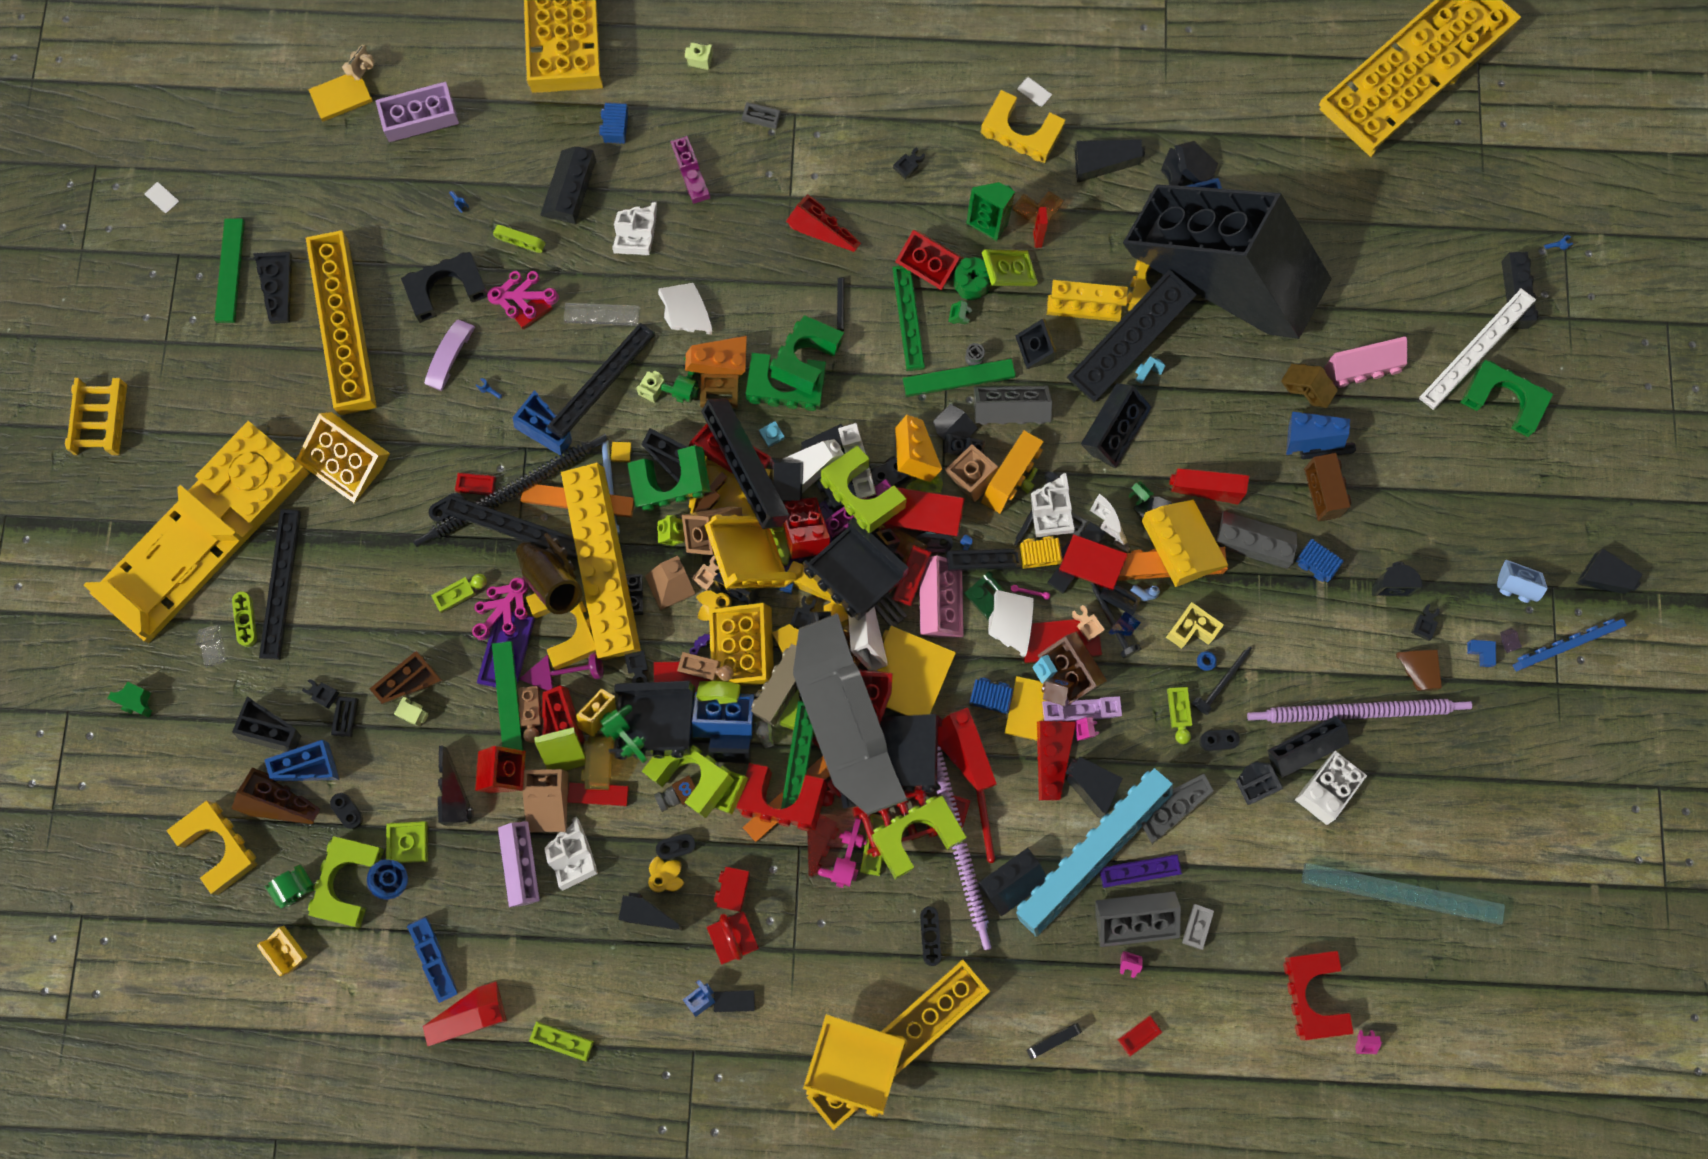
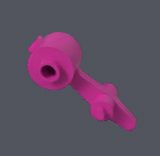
M856 818L852 832L845 830L844 834L840 833L839 838H842V843L848 844L845 859L837 857L833 871L824 868L818 870L820 876L830 878L831 882L836 883V887L843 888L844 885L850 887L852 881L856 882L859 870L855 869L857 862L850 861L854 846L861 848L862 844L866 845L867 840L863 839V835L857 834L861 822L860 818Z

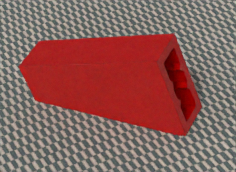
M1177 468L1176 472L1170 476L1169 485H1172L1171 492L1238 505L1247 494L1249 476Z

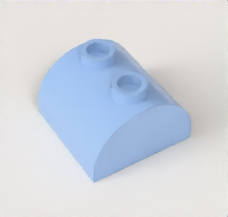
M1505 560L1497 582L1500 592L1506 596H1511L1512 593L1519 595L1518 599L1525 603H1529L1530 600L1539 601L1547 590L1543 573Z

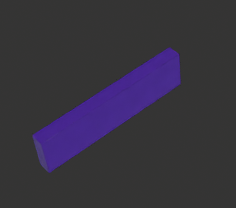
M1178 854L1107 866L1100 870L1103 888L1182 874Z

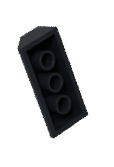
M578 146L561 150L540 214L541 216L576 224L596 163L593 150Z
M1116 383L1081 445L1093 457L1113 468H1117L1152 407L1133 385Z

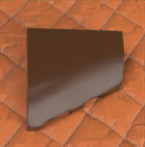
M1438 650L1396 653L1397 659L1401 660L1406 668V674L1412 678L1413 685L1417 691H1437L1442 688Z

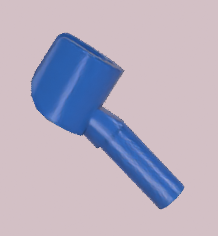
M453 191L449 192L455 200L454 205L461 213V209L464 206L469 208V205L463 198L457 197Z
M1567 235L1556 243L1545 244L1544 248L1560 247L1565 250L1573 244L1566 242L1571 236Z
M480 379L484 386L480 387L476 384L481 392H489L499 399L502 397L500 393L490 387L485 379Z
M966 534L960 541L964 545L963 550H968L973 543L972 538Z

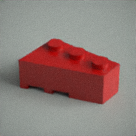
M560 685L543 692L542 717L544 718V730H542V735L574 727L580 744L586 743L582 730L578 728L576 711L568 688Z

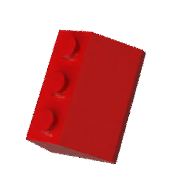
M913 230L895 262L938 289L943 290L955 275L958 264L964 258L922 232Z

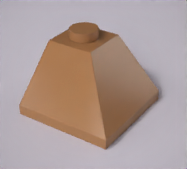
M971 445L945 471L957 486L976 502L986 492L989 483L998 470V466L974 445Z
M678 556L660 563L645 575L660 610L696 595Z

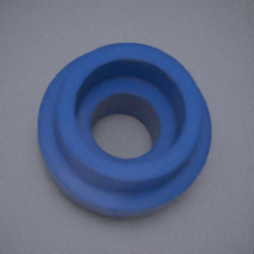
M1205 651L1198 655L1197 665L1200 669L1209 671L1216 666L1217 660L1213 653ZM1204 658L1209 660L1208 665L1204 664Z

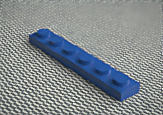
M1613 618L1604 622V627L1598 628L1596 625L1587 629V634L1581 635L1579 632L1570 636V641L1565 643L1563 639L1552 644L1553 648L1548 650L1546 646L1534 651L1536 655L1531 657L1529 654L1517 658L1519 662L1513 664V667L1517 672L1627 625L1624 619L1615 621Z

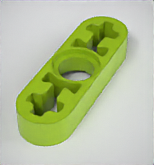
M496 225L493 232L494 237L501 241L537 253H542L546 244L538 237L502 225Z
M237 592L232 598L236 638L242 646L252 647L257 642L253 600L247 593ZM241 597L246 599V601L243 602V606L240 603H238V601H241ZM249 615L248 623L241 624V616ZM246 631L251 636V638H248V642L243 640L246 637Z

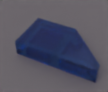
M1124 612L1109 633L1113 635L1115 633H1122L1124 636H1131L1141 622L1129 613Z

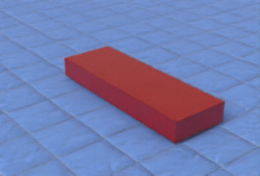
M1040 207L1033 230L1035 248H1042L1048 225L1046 207Z
M913 545L906 566L909 567L908 576L898 584L893 600L911 606L931 555L930 551Z
M569 783L567 802L627 807L629 786Z

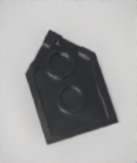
M1195 141L1175 145V151L1178 153L1180 164H1178L1179 171L1193 184L1212 180L1218 162Z

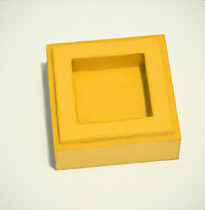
M612 442L611 461L631 462V442Z

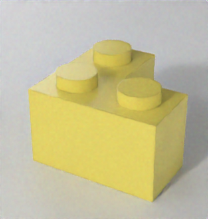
M1191 602L1166 638L1181 649L1193 634L1209 645L1224 624Z

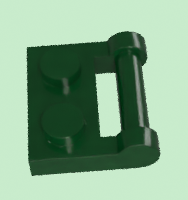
M990 571L964 593L988 621L994 611V597L983 585L988 582L995 591L1006 592L993 578L994 575Z

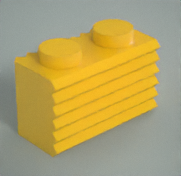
M1047 536L1040 541H1035V539L1031 538L1024 540L1020 544L1023 569L1058 565L1062 562L1059 538L1054 539L1053 536Z
M600 689L576 715L578 728L591 736H595V733L600 731L599 728H602L599 721L604 718L603 716L606 713H611L616 709L614 695Z

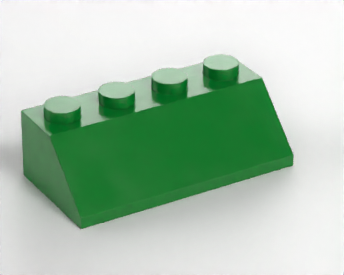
M1000 182L973 187L966 223L998 241L1009 224L1015 191L1009 185H1003Z

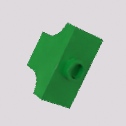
M128 681L121 691L110 692L107 698L122 705L121 710L130 714L135 711L149 718L153 711L148 706V700L152 692Z

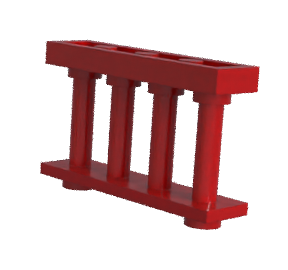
M915 790V793H905L907 801L897 804L903 817L909 814L907 806L909 799L915 798L916 801L918 800L920 807L926 805V794L929 792ZM859 807L853 808V816L863 820L872 849L866 851L867 856L871 854L873 857L880 856L881 854L871 838L872 834H874V828L870 819L871 814L867 815ZM889 807L878 811L881 813L886 827L892 824L888 811L890 810ZM912 824L907 827L910 836L901 838V842L903 844L927 835L929 838L938 836V833L928 824L927 830L917 833L915 825Z

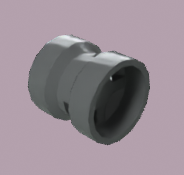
M973 343L967 347L965 361L969 366L982 364L985 354L983 346Z
M673 786L668 787L663 793L657 792L654 794L662 812L668 810L669 806L680 804Z

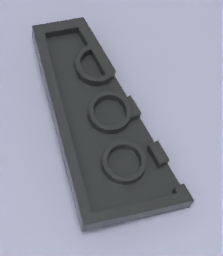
M1204 774L1174 788L1172 796L1153 813L1146 823L1145 821L1141 823L1152 845L1214 793ZM1167 793L1163 795L1164 798L1169 796Z

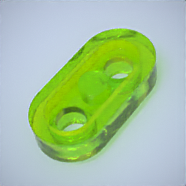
M938 476L931 482L919 479L909 483L906 489L939 494L942 490L943 482ZM935 484L936 488L932 489L929 485Z

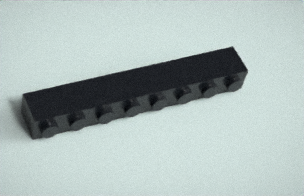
M727 398L708 399L701 412L762 529L782 527L789 513L761 463L756 450L753 448L748 435L745 433L741 422L737 418L733 407Z

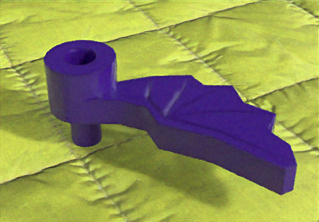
M710 634L698 637L695 640L694 647L689 651L690 654L698 656L699 650L710 641Z

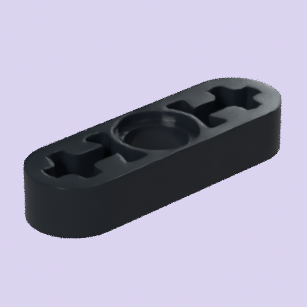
M925 907L920 913L923 961L928 966H936L941 961L939 917L935 908ZM927 910H930L931 914L935 915L931 919V925L936 924V928L928 927L924 929V924L928 925L927 918L923 917V915L927 914ZM931 930L936 933V940L934 942L926 941L925 933ZM937 944V948H933V953L938 956V959H934V963H931L930 959L926 958V955L930 954V948L925 949V945L933 946Z
M1077 1022L1029 1047L1026 1051L1030 1059L1036 1058L1083 1031Z

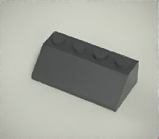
M1048 386L974 387V415L976 423L987 425L989 423L1026 424L1027 422H1035L1037 424L1051 422L1052 399Z
M1223 511L1215 541L1219 547H1225L1226 551L1287 569L1294 560L1297 548V533Z
M1175 892L1095 901L1100 947L1180 938L1181 907Z

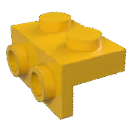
M285 926L279 927L267 940L257 945L262 955L266 957L280 977L293 972L307 958Z

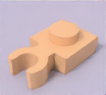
M715 556L710 559L709 567L703 564L692 578L694 582L706 591L714 584L713 579L717 575L716 572L720 571L719 567L714 564L716 561Z
M1082 605L1080 609L1083 615H1078L1073 611L1072 616L1075 620L1081 622L1077 627L1089 642L1104 632L1105 629L1094 614L1088 617L1087 608Z

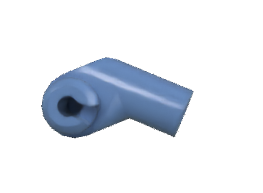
M1135 584L1130 592L1139 596L1141 600L1148 601L1156 599L1160 589L1157 586H1151V588L1143 590Z

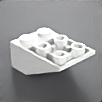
M1334 751L1305 785L1295 800L1328 825L1338 817L1367 775L1338 752Z

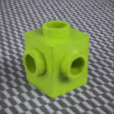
M675 515L665 516V519L658 521V543L674 546L685 542L682 519H678Z

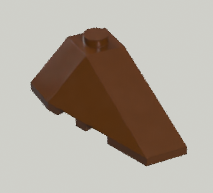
M251 768L238 789L232 806L233 810L253 817L313 824L320 812V808L303 796L293 794L290 791V787L280 785L275 780L270 779L268 773L255 768Z

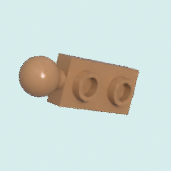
M682 652L677 670L713 681L716 680L717 675L723 681L731 680L734 675L733 669L730 666L725 665L719 668L721 663L719 661Z
M538 686L518 688L520 726L522 728L527 727L524 732V739L529 743H534V738L539 736V731L535 726H541Z

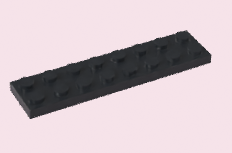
M1169 269L1067 376V379L1094 403L1197 294Z

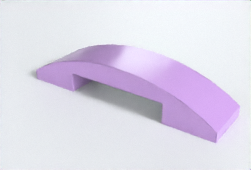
M457 319L450 327L430 364L425 379L426 385L440 391L443 390L450 377L449 371L464 342H468L475 328L473 325Z
M1120 696L1077 700L1066 706L1049 701L1042 702L1044 721L1067 722L1077 721L1086 717H1093V720L1122 716Z

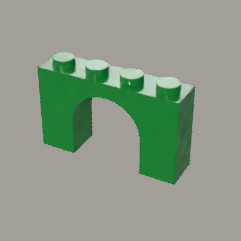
M804 315L800 321L797 320L795 323L794 332L788 334L785 346L782 345L780 347L778 357L772 360L770 369H772V378L812 395L819 383L822 370L800 361L796 357L795 352L801 348L809 347L834 357L842 345L844 332Z
M752 353L746 400L752 404L768 403V405L773 407L784 405L790 409L800 407L808 411L820 410L826 362L807 359L808 365L822 370L819 383L812 395L799 389L791 392H781L776 390L769 382L771 355Z
M1484 360L1478 366L1460 403L1478 411L1484 405L1491 389L1496 387L1507 388L1516 394L1520 402V410L1511 429L1529 437L1535 432L1553 394L1548 392L1546 388L1538 387L1531 383L1530 380L1521 378L1512 371L1497 366L1492 361Z
M694 445L678 450L681 477L678 484L667 492H664L657 483L652 460L641 459L629 462L628 469L635 508L650 511L654 509V506L666 507L671 505L670 502H686L687 498H702L705 493H710L703 447Z

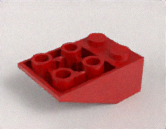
M817 498L783 502L789 513L783 526L791 559L818 555L830 544V536Z

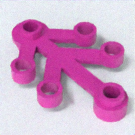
M513 271L506 283L501 287L491 288L487 295L488 300L492 304L501 305L510 318H516L518 310L514 306H510L505 299H513L521 307L526 317L530 319L536 316V310L523 299H544L549 305H553L559 300V295L553 288H548L544 292H525L540 280L539 275L535 271L529 272L527 280L513 292H507L513 285L519 284L522 281L520 273Z
M514 578L506 586H492L487 589V595L491 599H497L500 594L508 593L504 599L489 602L479 601L475 604L474 609L479 614H485L487 610L495 609L484 624L478 623L473 627L472 633L478 640H485L489 637L491 627L502 614L504 620L502 630L508 635L515 632L516 627L512 623L511 603L514 599H516L517 607L514 611L515 616L518 619H525L528 612L524 608L523 595L528 590V584L523 578ZM495 590L496 593L491 595V592ZM524 610L523 614L519 615V612ZM511 626V629L506 631L507 627Z

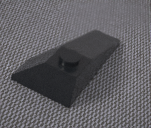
M441 745L439 746L438 768L439 772L442 773V777L438 779V786L442 796H438L437 801L438 823L447 827L471 824V819L474 818L473 807H470L469 800L448 749Z

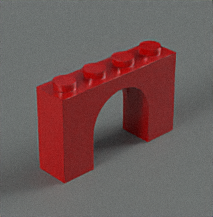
M749 763L746 773L748 781L736 806L741 816L750 819L753 816L760 817L761 821L771 823V820L785 827H790L791 824L803 831L815 830L826 794L827 782L822 778L805 775L800 795L796 802L785 809H774L768 805L766 799L772 771L766 766Z
M1338 951L1285 958L1286 962L1283 964L1285 974H1288L1290 982L1287 983V988L1293 998L1291 1009L1293 1015L1296 1016L1297 1024H1295V1031L1300 1040L1306 1041L1354 1034L1350 1013L1320 1015L1310 1008L1305 996L1307 984L1313 977L1320 974L1342 971Z

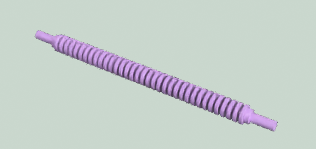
M1448 699L1373 702L1367 704L1296 706V708L1295 706L1291 708L1272 707L1270 710H1266V712L1247 713V719L1285 723L1286 721H1325L1334 716L1340 720H1345L1347 718L1365 719L1413 715L1449 714L1453 710L1472 709L1471 701L1452 702L1451 700L1448 701Z
M939 752L937 756V784L941 786V789L936 792L943 796L958 822L961 819L956 818V816H959V812L955 813L958 808H953V806H956V802L952 803L955 797L950 798L954 794L953 792L949 793V791H952V787H947L951 783H946L950 779L949 777L945 778L948 772H943L947 768H942V766H945V762H941L944 760V757L939 758V756L943 755L942 752ZM961 842L954 846L952 850H957L953 852L954 855L958 854L957 857H954L955 860L959 859L956 865L961 864L957 869L962 870V872H959V875H964L960 880H965L962 886H967L963 888V891L968 890L964 894L965 896L969 895L966 901L970 900L971 903H967V905H972L969 911L974 912L970 914L971 917L975 916L971 920L972 922L976 921L973 927H976V931H979L983 949H991L986 929L988 928L987 923L989 921H984L987 915L983 916L982 914L986 913V910L981 911L984 905L979 904L983 902V899L978 900V898L982 897L981 894L977 895L980 889H975L979 887L978 884L974 885L978 881L977 879L973 880L976 874H971V872L975 871L970 869V867H973V863H968L972 859H967L970 856V853L966 854L969 848L964 849L968 845Z

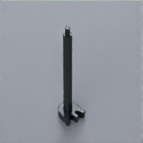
M1047 471L1044 479L1047 480V484L1055 481L1059 476ZM1032 509L1015 538V546L1022 541L1033 521Z
M1091 583L1092 590L1123 648V651L1120 653L1121 656L1127 658L1142 650L1139 644H1133L1129 647L1107 602L1099 597L1101 593L1099 587Z
M1249 646L1242 652L1205 701L1199 697L1194 699L1191 704L1203 714L1209 715L1212 711L1210 705L1249 656L1252 648Z

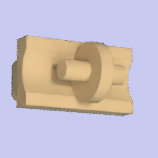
M361 45L357 51L352 52L350 61L344 63L342 68L346 75H352L355 80H360L367 69L373 68L374 59L372 55L367 53L366 46Z

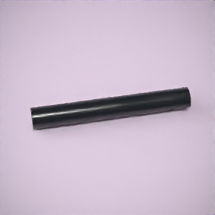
M843 277L837 278V330L844 331L845 278Z

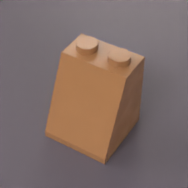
M728 506L683 514L682 521L686 552L714 555L705 524L718 514L722 516H743L742 507Z

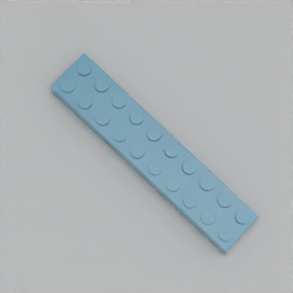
M1155 768L1151 772L1147 771L1142 776V782L1138 786L1134 785L1127 793L1128 796L1124 800L1120 799L1115 804V810L1110 815L1107 813L1100 820L1101 824L1097 829L1092 828L1086 835L1087 839L1083 843L1079 842L1072 851L1074 853L1069 858L1066 856L1059 863L1060 867L1055 872L1051 871L1046 876V882L1041 887L1038 885L1031 892L1032 896L1028 901L1023 900L1018 905L1016 914L1019 921L1036 937L1142 827L1141 823L1144 821L1146 823L1153 813L1172 796L1173 784ZM1167 793L1169 796L1164 798L1163 795Z

